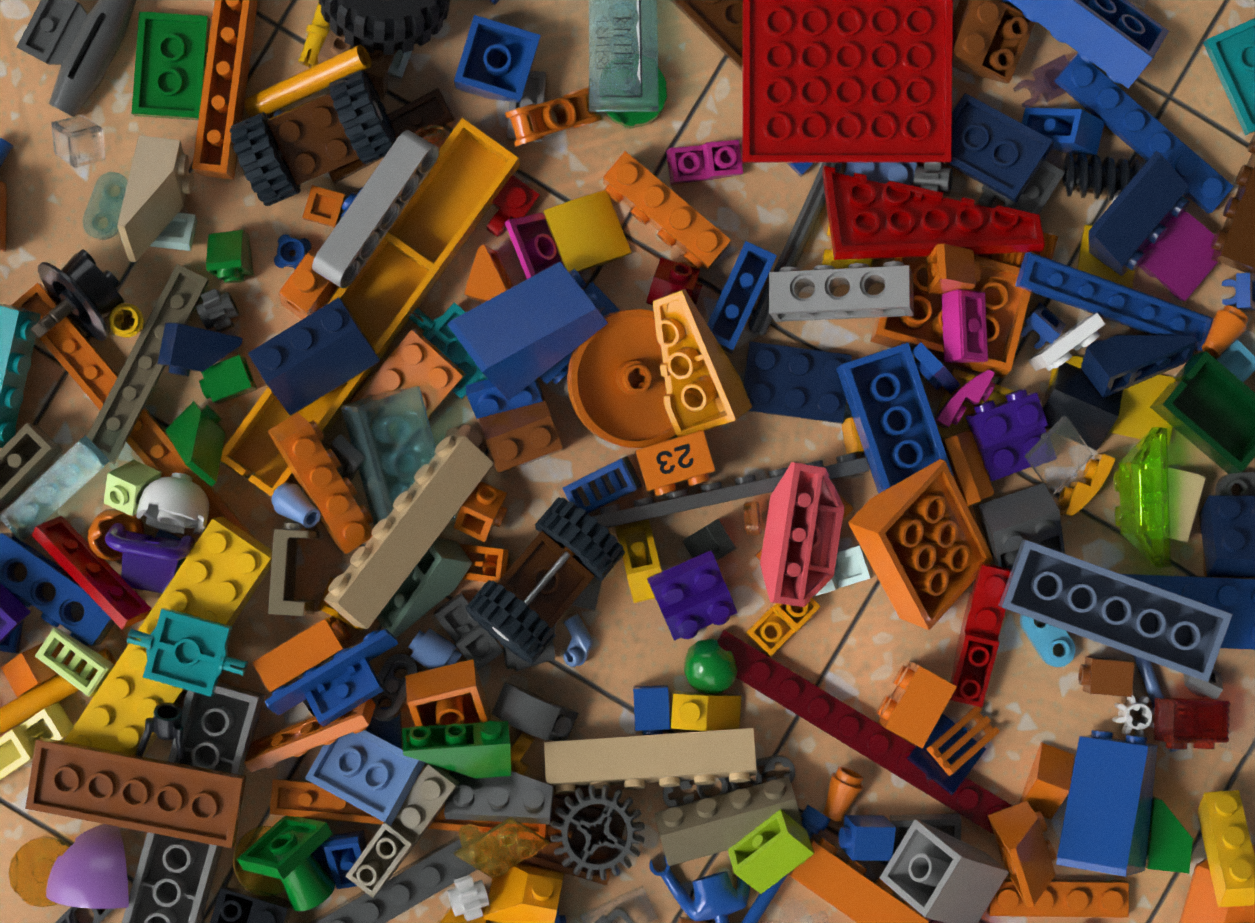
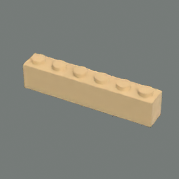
M450 435L437 445L435 456L429 464L423 465L414 476L415 482L409 490L404 491L396 498L393 503L394 509L387 518L382 519L375 525L371 533L373 536L368 543L360 547L350 559L351 565L344 574L337 576L331 582L328 588L329 593L324 598V601L354 626L365 629L371 626L494 464L465 436Z
M754 728L544 742L546 784L553 786L555 794L575 793L576 788L589 787V785H594L596 792H602L604 785H608L609 790H611L610 785H624L625 789L636 790L645 788V783L659 782L660 787L680 786V781L694 780L695 785H709L715 783V778L729 777V782L740 783L750 781V776H757Z

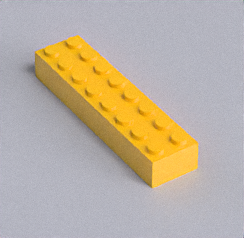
M223 516L213 518L138 631L151 634L157 626L162 608L172 609L232 626L270 570L273 550ZM129 643L64 742L135 755L145 730V720L153 718L154 708L161 703H174L179 706L187 694V690L143 678L147 663V648ZM155 732L151 734L143 757L157 738Z

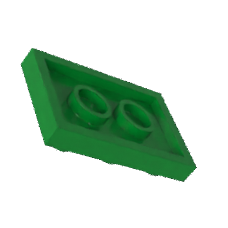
M139 11L131 114L139 117L199 119L209 43L210 18L208 16Z

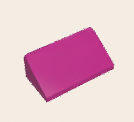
M957 289L943 293L942 319L945 362H987L985 292Z

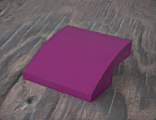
M1184 211L1179 218L1173 216L1165 225L1168 228L1166 233L1157 244L1154 245L1151 242L1143 251L1145 257L1139 265L1149 277L1157 278L1181 301H1186L1218 263L1211 260L1214 249L1211 248L1214 234L1193 216Z

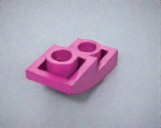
M739 140L706 142L700 146L676 147L666 150L670 185L714 180L743 174Z
M987 370L959 388L936 415V425L943 429L948 428L951 423L957 425L966 410V407L962 405L963 401L971 405L978 404L980 399L985 402L994 389L995 383L991 382V379L995 372Z

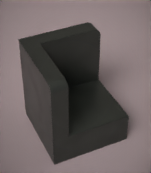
M716 519L683 540L692 558L711 550L717 561L736 549L719 519Z

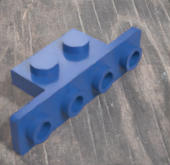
M388 629L373 631L366 635L363 642L355 647L337 652L333 656V660L325 665L307 670L303 674V678L295 683L277 688L272 693V696L264 702L268 709L277 715H281L307 699L318 723L324 727L384 691L369 661L396 646L398 641Z

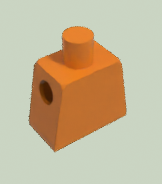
M310 252L304 256L279 291L281 305L300 319H304L322 308L338 287L313 271L312 264L317 252Z

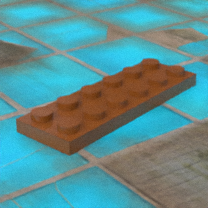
M40 737L35 742L25 809L233 848L236 844L246 776Z

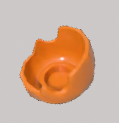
M106 509L95 517L88 530L89 534L87 537L90 548L97 557L113 562L122 559V552L110 548L105 542V536L115 523L122 524L125 531L144 534V523L136 517L137 514L130 516L117 509Z

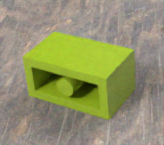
M781 809L728 849L734 874L760 894L778 883L780 879L803 864L814 854L807 830Z

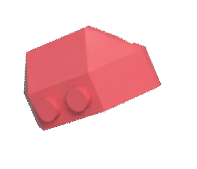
M791 462L770 496L760 560L770 602L805 607L810 602V599L834 576L844 505L835 486L829 479L827 469L824 467Z

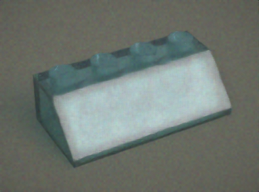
M419 386L370 396L341 406L351 445L366 458L359 468V473L374 521V527L379 521L388 517L394 509L393 503L396 498L404 491L409 490L415 482L414 476L423 465L429 464L436 454V446Z

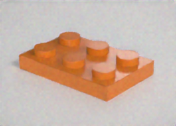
M412 329L347 407L397 452H400L467 374L417 329Z

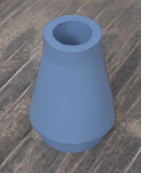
M284 483L276 488L271 501L274 505V510L278 514L299 522L306 528H311L318 523L321 513L314 507L299 485Z

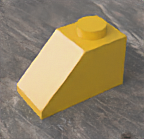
M649 519L615 527L618 541L625 551L622 558L633 603L654 599L655 596L647 578L661 573L662 570Z
M672 691L671 729L698 731L739 729L741 695H713L700 692Z

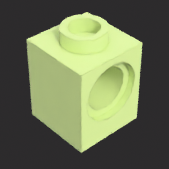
M134 459L107 473L104 504L134 516L137 514L139 501L144 489L151 482L161 478L162 472Z

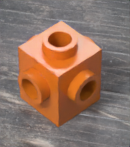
M480 481L459 508L453 528L485 542L493 526L500 528L508 509L503 507L507 493Z

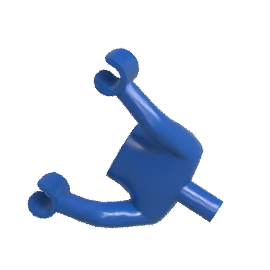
M665 855L664 859L667 865L664 870H656L652 859L649 862L651 872L662 877L675 900L693 921L714 919L715 923H730L728 915L747 906L750 885L737 876V888L735 889L727 871L693 880L695 896L693 901L671 871Z

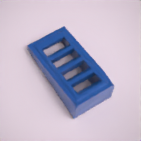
M625 456L562 489L568 501L575 503L578 508L581 507L588 514L642 487V484L628 456ZM615 469H620L628 486L623 487ZM607 474L615 490L612 494L602 477ZM593 480L602 496L600 500L597 499L589 483ZM582 486L590 502V505L586 507L576 489Z

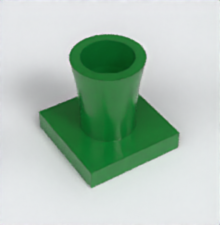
M284 816L237 858L243 870L281 879L291 907L295 911H306L320 905L335 889L334 880L324 871L312 854L333 834L326 822L302 817Z

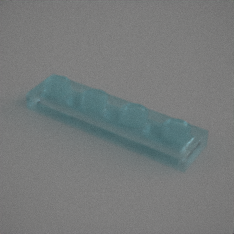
M85 435L0 514V520L23 542L37 525L46 521L110 460Z

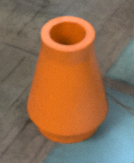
M1229 305L1224 306L1222 310H1218L1207 338L1201 347L1204 352L1207 351L1214 358H1220L1222 353L1247 330L1248 317L1241 310Z
M838 767L836 773L831 774L826 805L823 810V814L826 817L835 821H842L845 813L864 788L861 785L864 780L863 776L845 767Z

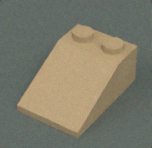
M138 136L117 225L130 262H136L184 207L186 194L192 193L194 175L188 171L189 156L184 154L181 140Z

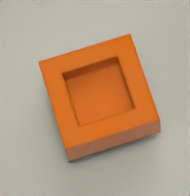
M312 185L302 218L335 228L340 221L343 211L341 208L347 196Z

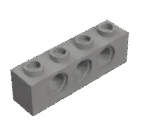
M898 261L886 262L883 264V267H869L868 264L864 263L850 264L848 268L835 269L831 265H818L814 267V270L800 271L797 267H782L779 269V272H769V314L775 322L914 316V275L909 265H904V263ZM875 283L885 284V288L880 294H868L871 285ZM845 284L850 286L846 295L842 297L833 295L835 288L839 285ZM804 287H815L814 293L810 297L799 298V293Z

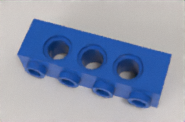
M0 534V583L13 591V595L25 607L30 608L33 605L42 611L41 618L55 627L62 625L71 631V637L86 646L88 644L91 646L100 645L115 622L62 567L14 534ZM19 563L24 564L27 568V576L22 582L14 574L15 567ZM48 582L53 584L56 589V595L52 601L46 600L43 596V587ZM75 602H79L84 607V616L80 621L75 620L71 615V607Z

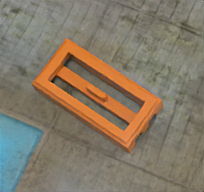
M973 707L927 748V751L949 776L1000 732L996 726L993 728L989 722L991 720L988 716L984 717L980 713L982 711L980 707ZM973 718L977 724L941 754L938 748ZM982 729L986 734L950 765L947 759Z

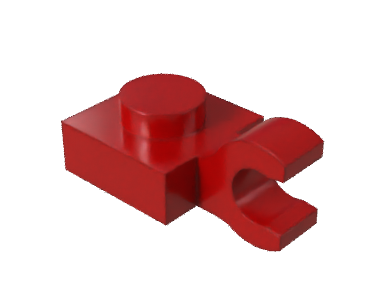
M512 175L492 202V205L499 210L487 224L486 230L498 238L506 227L505 222L511 220V218L515 219L526 216L539 199L540 194Z

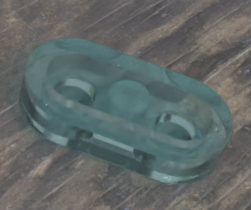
M107 172L98 178L83 216L85 231L98 240H108L118 232L117 225L128 179L117 172ZM116 185L119 186V195L111 197V188ZM106 217L108 219L107 227L99 229L98 221Z

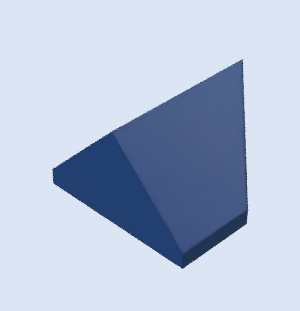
M364 830L331 835L312 853L324 871L334 880L337 889L357 886L346 877V874L366 848Z

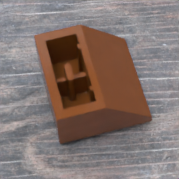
M960 0L953 15L952 66L965 73L1006 84L1010 83L1036 22L1028 20L1022 12L999 0Z

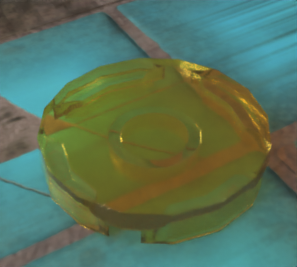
M48 836L32 839L21 846L12 857L8 871L10 885L14 892L18 893L24 902L32 906L43 908L57 905L58 903L46 897L48 878L58 856H62L70 846L61 839Z

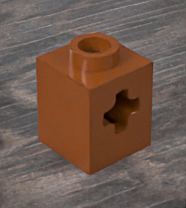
M1085 657V664H1081L1079 667V685H1083V691L1090 694L1132 697L1134 662Z

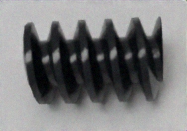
M1068 152L1064 159L1063 171L1065 173L1062 176L1067 196L1071 197L1075 187H1078L1081 198H1085L1088 190L1093 189L1094 199L1098 200L1102 191L1105 190L1107 191L1108 201H1112L1116 192L1121 193L1139 172V161L1135 159L1129 165L1126 158H1120L1115 164L1114 159L1107 156L1101 163L1098 155H1092L1089 161H1087V157L1083 153L1078 154L1074 160L1072 153Z

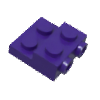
M1026 388L1007 394V401L997 405H995L994 400L974 406L975 413L965 416L990 481H995L1055 458L1045 430V426L1048 423L1037 392L1027 393Z
M711 550L647 578L674 641L679 638L691 639L697 635L700 629L711 624L723 625L730 619V616L738 613Z

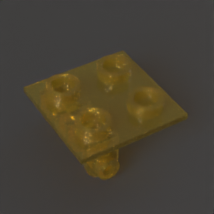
M510 817L487 832H479V829L473 824L462 826L458 833L462 848L455 851L454 855L494 879L497 876L504 875L511 867L524 859L535 856L539 850L549 845V841L513 817Z

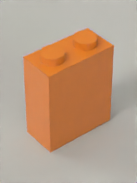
M333 616L328 617L256 659L252 664L270 693L299 678L307 670L329 660L337 652L352 646L349 641L352 633L345 622L338 621Z

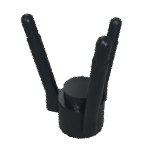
M161 703L154 708L153 718L145 720V730L135 755H144L151 734L155 732L159 739L171 740V744L175 738L179 763L187 765L183 739L182 709L174 703Z

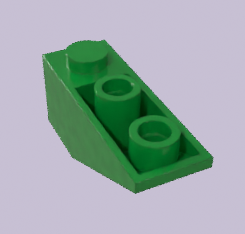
M508 721L454 723L450 725L402 728L404 756L473 778L511 776Z

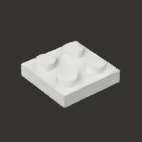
M1098 313L1083 319L1058 337L1052 344H1049L1028 360L1035 371L1045 367L1048 371L1058 368L1072 357L1069 352L1071 349L1074 348L1077 351L1082 347L1084 348L1101 336L1097 330L1105 325L1104 321Z

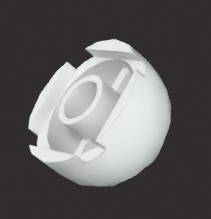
M172 473L171 477H161L151 482L144 489L139 501L136 517L140 519L143 515L146 516L147 525L163 531L184 534L185 528H195L194 534H200L206 529L209 501L202 488L192 482L193 478L183 473Z

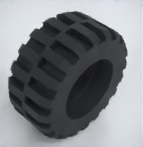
M319 0V4L321 5V13L324 20L330 23V29L336 36H345V43L352 47H355L357 44L362 45L367 52L373 54L374 50H381L383 55H394V50H401L402 53L414 50V44L423 46L431 40V34H438L443 27V20L447 19L450 0Z

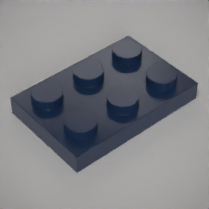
M964 93L952 111L951 162L945 164L1017 203L1053 148L1054 142L1050 138Z
M750 341L743 384L752 405L749 412L843 424L846 396L836 368L841 364L850 362L852 355Z

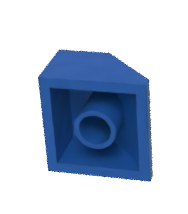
M474 15L454 78L456 89L487 99L521 103L541 35Z

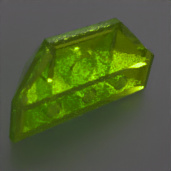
M1152 427L1120 461L1119 471L1114 473V488L1116 492H1119L1120 506L1115 507L1116 526H1120V533L1156 568L1171 567L1167 428Z

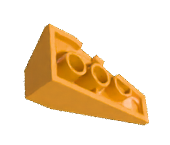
M683 289L654 300L653 309L657 342L661 344L663 363L660 364L661 376L665 378L666 395L663 396L664 406L677 438L735 421L749 411L752 405L740 376L686 290Z

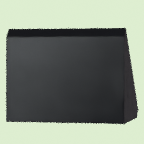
M1065 362L1057 368L1049 389L1047 388L1041 402L1048 423L1045 429L1097 450L1119 416L1123 390L1103 398L1082 369Z

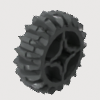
M589 785V796L585 797L582 789L577 788L575 794L578 801L575 802L571 797L566 796L564 802L569 809L556 808L555 813L562 817L563 821L552 820L551 827L559 829L561 832L552 834L550 838L552 842L563 843L555 848L554 853L555 855H561L567 852L568 855L562 861L564 867L569 866L573 861L577 863L573 874L579 875L582 867L588 868L586 874L588 880H592L594 870H600L601 880H606L607 868L611 867L613 874L619 876V862L626 868L632 866V862L626 856L627 854L639 857L640 850L632 846V844H643L645 838L634 834V832L645 829L644 822H633L634 819L641 815L640 809H634L630 812L627 810L633 804L631 797L627 798L623 803L619 802L622 790L617 789L613 797L607 796L609 792L608 785L603 786L602 795L596 794L594 785ZM588 805H606L600 815L595 818L581 817L576 814L580 809ZM615 810L626 823V841L618 837V834L610 828L609 824ZM606 817L604 821V834L607 836L603 839L600 837L599 840H594L593 844L589 847L592 839L590 826L594 825L596 828V824H601ZM569 823L576 826L577 830L581 831L586 837L581 853L571 843L568 831ZM600 846L619 849L616 854L605 859L590 858Z

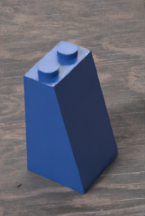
M558 262L460 315L447 325L481 372L509 401L607 325L608 322L600 313L605 307L593 291L586 295L582 290L587 284L575 268L568 272L563 264Z
M1092 730L1091 735L1079 736L1056 865L1127 877L1145 871L1158 745L1147 744V737L1126 735L1125 740L1112 739L1113 732Z

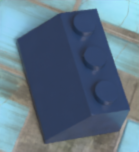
M1155 151L1089 230V253L1120 276H1123L1128 269L1134 271L1145 257L1143 251L1151 242L1155 245L1162 239L1168 229L1165 226L1173 216L1179 218L1190 203L1187 200L1189 186L1162 154Z
M339 297L248 352L265 383L290 416L380 362L379 357L346 303Z

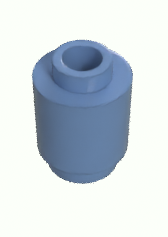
M430 628L426 634L419 630L409 645V648L413 650L410 657L429 670L455 664L462 654L455 650L456 645Z

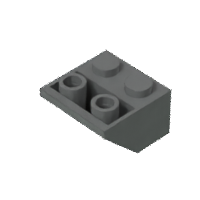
M1044 483L979 504L982 528L996 566L1012 569L1022 540H1027L1065 554L1060 511Z

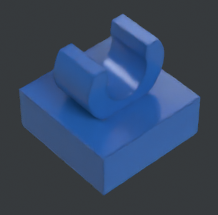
M1236 273V281L1232 279L1222 281V286L1234 287L1236 290L1235 296L1232 299H1223L1222 304L1233 307L1237 306L1238 309L1244 311H1255V274Z
M1040 302L1030 312L1020 335L1024 337L1029 331H1036L1040 338L1034 347L1039 349L1046 341L1052 344L1061 335L1066 324Z

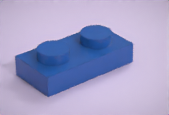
M921 342L912 350V354L919 361L916 363L918 371L936 390L943 386L952 394L960 386L959 382Z
M489 379L466 385V395L476 419L543 402L542 392L537 379L509 401Z

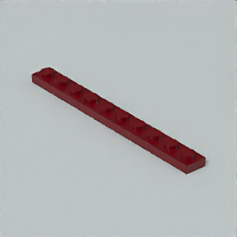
M723 629L718 637L717 642L719 646L725 651H731L734 656L738 670L737 679L994 835L988 815L1013 806L957 771L949 776L931 755Z

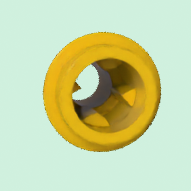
M130 303L117 305L109 315L111 330L123 338L135 336L145 325L140 309ZM132 317L135 319L133 326L129 327L128 319Z

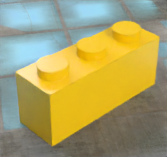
M1240 791L1204 792L1197 809V815L1218 907L1254 905L1255 855Z

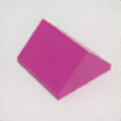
M543 212L505 222L527 279L558 262L563 264Z

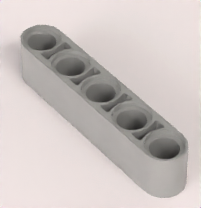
M410 130L402 132L317 252L312 264L313 271L343 289L350 286L433 168L439 156V148Z

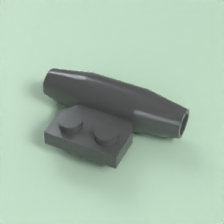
M75 0L40 1L17 48L48 65H61L49 101L50 105L75 117L100 84L124 39L136 0H98L88 14L83 6Z

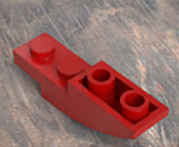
M983 562L979 564L973 591H970L957 644L950 683L957 687L950 698L951 701L983 707L1000 643L998 637L1006 611L1005 608L998 605L1011 572L1009 568Z

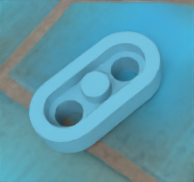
M1020 615L1021 628L1040 658L1046 664L1053 667H1063L1073 660L1075 644L1066 630L1046 623L1041 627H1037L1034 624V619ZM1060 643L1064 651L1062 655L1055 656L1053 654V647L1055 644Z

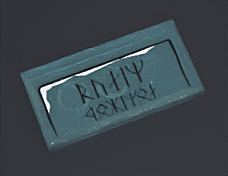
M589 0V112H658L657 0Z

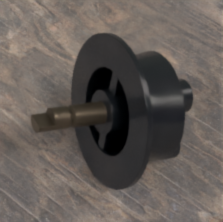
M84 249L74 254L61 270L48 262L39 264V276L45 288L58 305L31 328L32 332L38 338H41L56 323L69 316L83 331L100 341L107 339L109 332L104 318L109 316L117 305L125 303L122 296L116 290L120 286L117 278L109 270L102 272L96 266L92 256Z

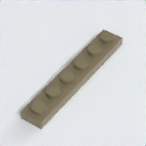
M176 264L81 447L82 450L115 465L165 368V365L157 364L165 323L187 325L201 298V294L204 293L209 283L207 278Z

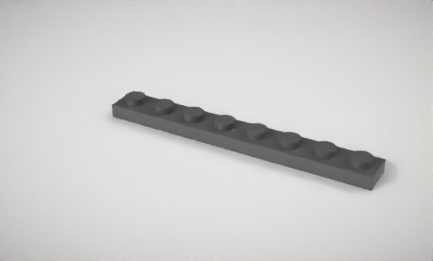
M856 453L836 457L837 464L828 466L823 465V460L805 463L806 465L826 468L830 480L869 471L866 457L857 459ZM788 467L769 471L770 478L756 481L755 475L736 478V485L722 488L721 482L701 486L702 493L688 495V490L685 489L667 493L668 500L655 503L654 496L634 500V507L621 510L620 504L601 507V515H596L594 518L598 520L597 522L601 526L608 528L770 493L774 491Z

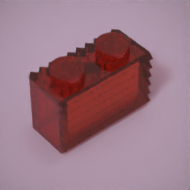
M1155 698L1154 740L1166 742V748L1186 750L1187 743H1193V748L1215 749V743H1227L1230 740L1228 738L1230 733L1228 730L1230 726L1228 714L1231 711L1228 707L1231 704L1226 700L1210 698Z

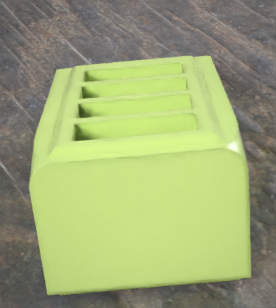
M57 627L52 629L35 655L36 658L88 697L96 694L114 667V664ZM61 642L64 644V647L58 656L54 658L51 655ZM71 651L76 654L67 666L64 662ZM83 660L88 662L81 673L76 671ZM96 668L98 670L92 680H89L88 678Z

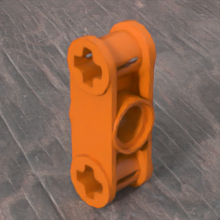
M593 87L563 95V97L537 105L530 104L506 112V118H510L516 135L515 147L542 139L549 134L572 127L575 129L602 120L601 115L596 112L591 96L594 92ZM551 111H554L556 114V122L552 118Z

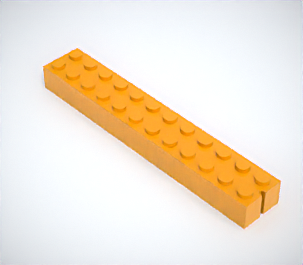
M461 118L440 147L439 156L433 168L358 276L347 288L339 287L329 301L330 303L339 297L346 303L380 360L407 324L410 315L415 313L414 311L420 306L492 206L496 196L521 165L517 156L463 118ZM376 365L313 402L298 413L308 422L314 420L325 437ZM267 387L223 448L221 461L240 475L250 477L248 480L272 497L278 486L284 483H292L295 477L268 433V430L289 418L290 415L271 389Z

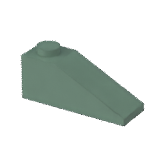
M437 538L377 616V620L383 629H388L397 638L456 589L472 565V561L458 542Z

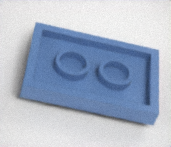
M363 730L359 733L352 732L339 737L330 745H323L305 779L391 826L426 762L404 756L402 749Z

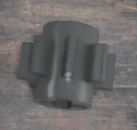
M925 162L924 166H916L914 186L942 192L943 194H950L953 182L952 168H944V163Z
M214 288L201 294L204 303L197 305L196 309L206 329L215 326L216 331L221 333L235 326L232 318L239 316V311L229 292L221 295L219 290Z

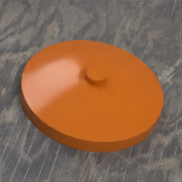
M624 309L604 316L608 324L574 349L569 361L567 374L568 392L577 416L593 434L609 443L622 447L644 448L672 438L676 433L664 406L663 396L666 395L665 378L661 376L660 364L663 363L661 344L657 342L654 311Z

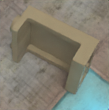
M284 523V529H274L268 614L290 616L314 614L315 600L294 599L298 539L319 538L318 531H310V528H306L300 523Z

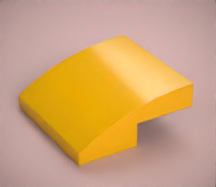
M604 190L543 211L564 267L568 272L575 268L579 273L632 254L609 195Z

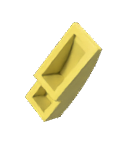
M59 702L44 708L20 726L0 737V781L33 760L36 739L40 737L59 741L66 739L74 725Z

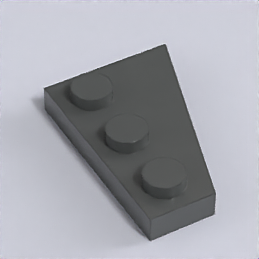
M449 770V775L460 783L445 802V819L551 824L553 786L511 771V776L473 778Z

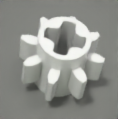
M1132 695V697H1126L1127 702L1123 704L1115 703L1114 705L1119 711L1118 716L1112 718V721L1124 724L1121 733L1128 735L1133 728L1137 736H1144L1143 729L1156 727L1151 721L1152 715L1156 714L1158 710L1146 706L1149 701L1148 697L1142 696L1136 702L1135 697ZM1132 709L1136 710L1141 716L1139 721L1133 720L1132 716L1129 715Z
M470 875L455 879L454 884L456 888L447 891L455 917L463 914L467 922L483 917L481 908L489 906L483 881L473 882Z

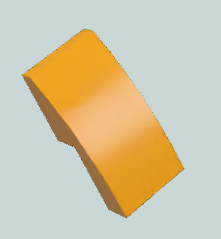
M1105 454L1095 455L1094 459L1090 458L1083 471V478L1086 479L1085 484L1078 481L1071 482L1069 487L1064 486L1058 499V505L1062 506L1060 515L1065 517L1073 516L1090 502L1108 477L1116 458Z
M813 598L810 599V602L805 607L774 603L745 633L771 657L821 606Z

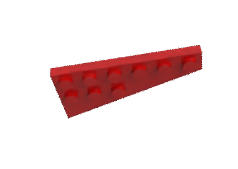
M823 167L822 176L834 260L929 256L937 244H948L973 250L974 254L1043 251L1045 241L1039 214L999 205L995 208L976 205L974 204L975 200L962 197L961 201L942 197V192L894 181L884 184L866 180L867 175L854 172V176L836 173V168Z

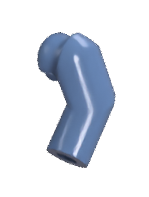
M576 614L564 621L566 628L572 636L567 651L563 655L565 663L570 667L582 665L587 660L593 644L592 637L579 614Z

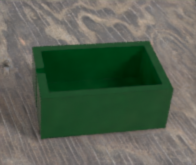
M1207 351L1195 354L1174 377L1177 382L1170 383L1150 408L1226 473H1242L1255 458V392Z

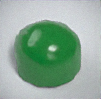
M714 639L700 640L689 647L684 662V672L688 683L695 690L703 694H721L734 684L738 672L732 652L722 649L717 640Z

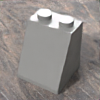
M915 819L881 874L880 879L925 918L944 923H978L1009 871L986 852Z

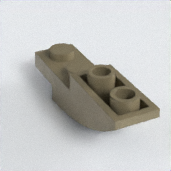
M428 764L412 786L392 825L383 823L346 874V877L374 898L444 807L443 805L460 782L442 768Z

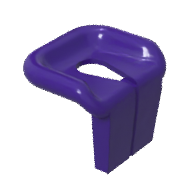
M120 523L113 524L105 536V542L110 548L122 552L121 577L134 589L157 593L164 592L176 574L179 560L186 558L195 544L194 538L189 535L182 537L181 540L158 536L153 538L152 535L125 531L124 526Z

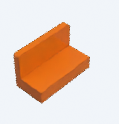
M968 430L943 439L942 443L953 478L967 506L992 496L994 490L972 432Z

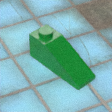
M193 401L165 432L185 465L212 487L217 482L226 433L219 424L222 418L208 405L202 408Z

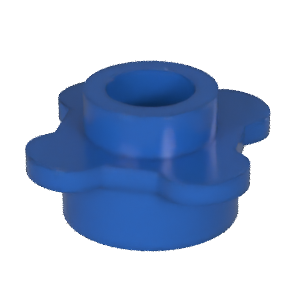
M286 234L280 236L274 263L279 268L288 266L296 269L307 252L311 250L312 245L310 241L306 238L297 240ZM291 250L296 251L295 256H290Z

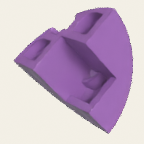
M103 824L91 828L76 837L74 844L62 856H58L48 878L46 897L55 903L78 908H128L127 867L119 827Z

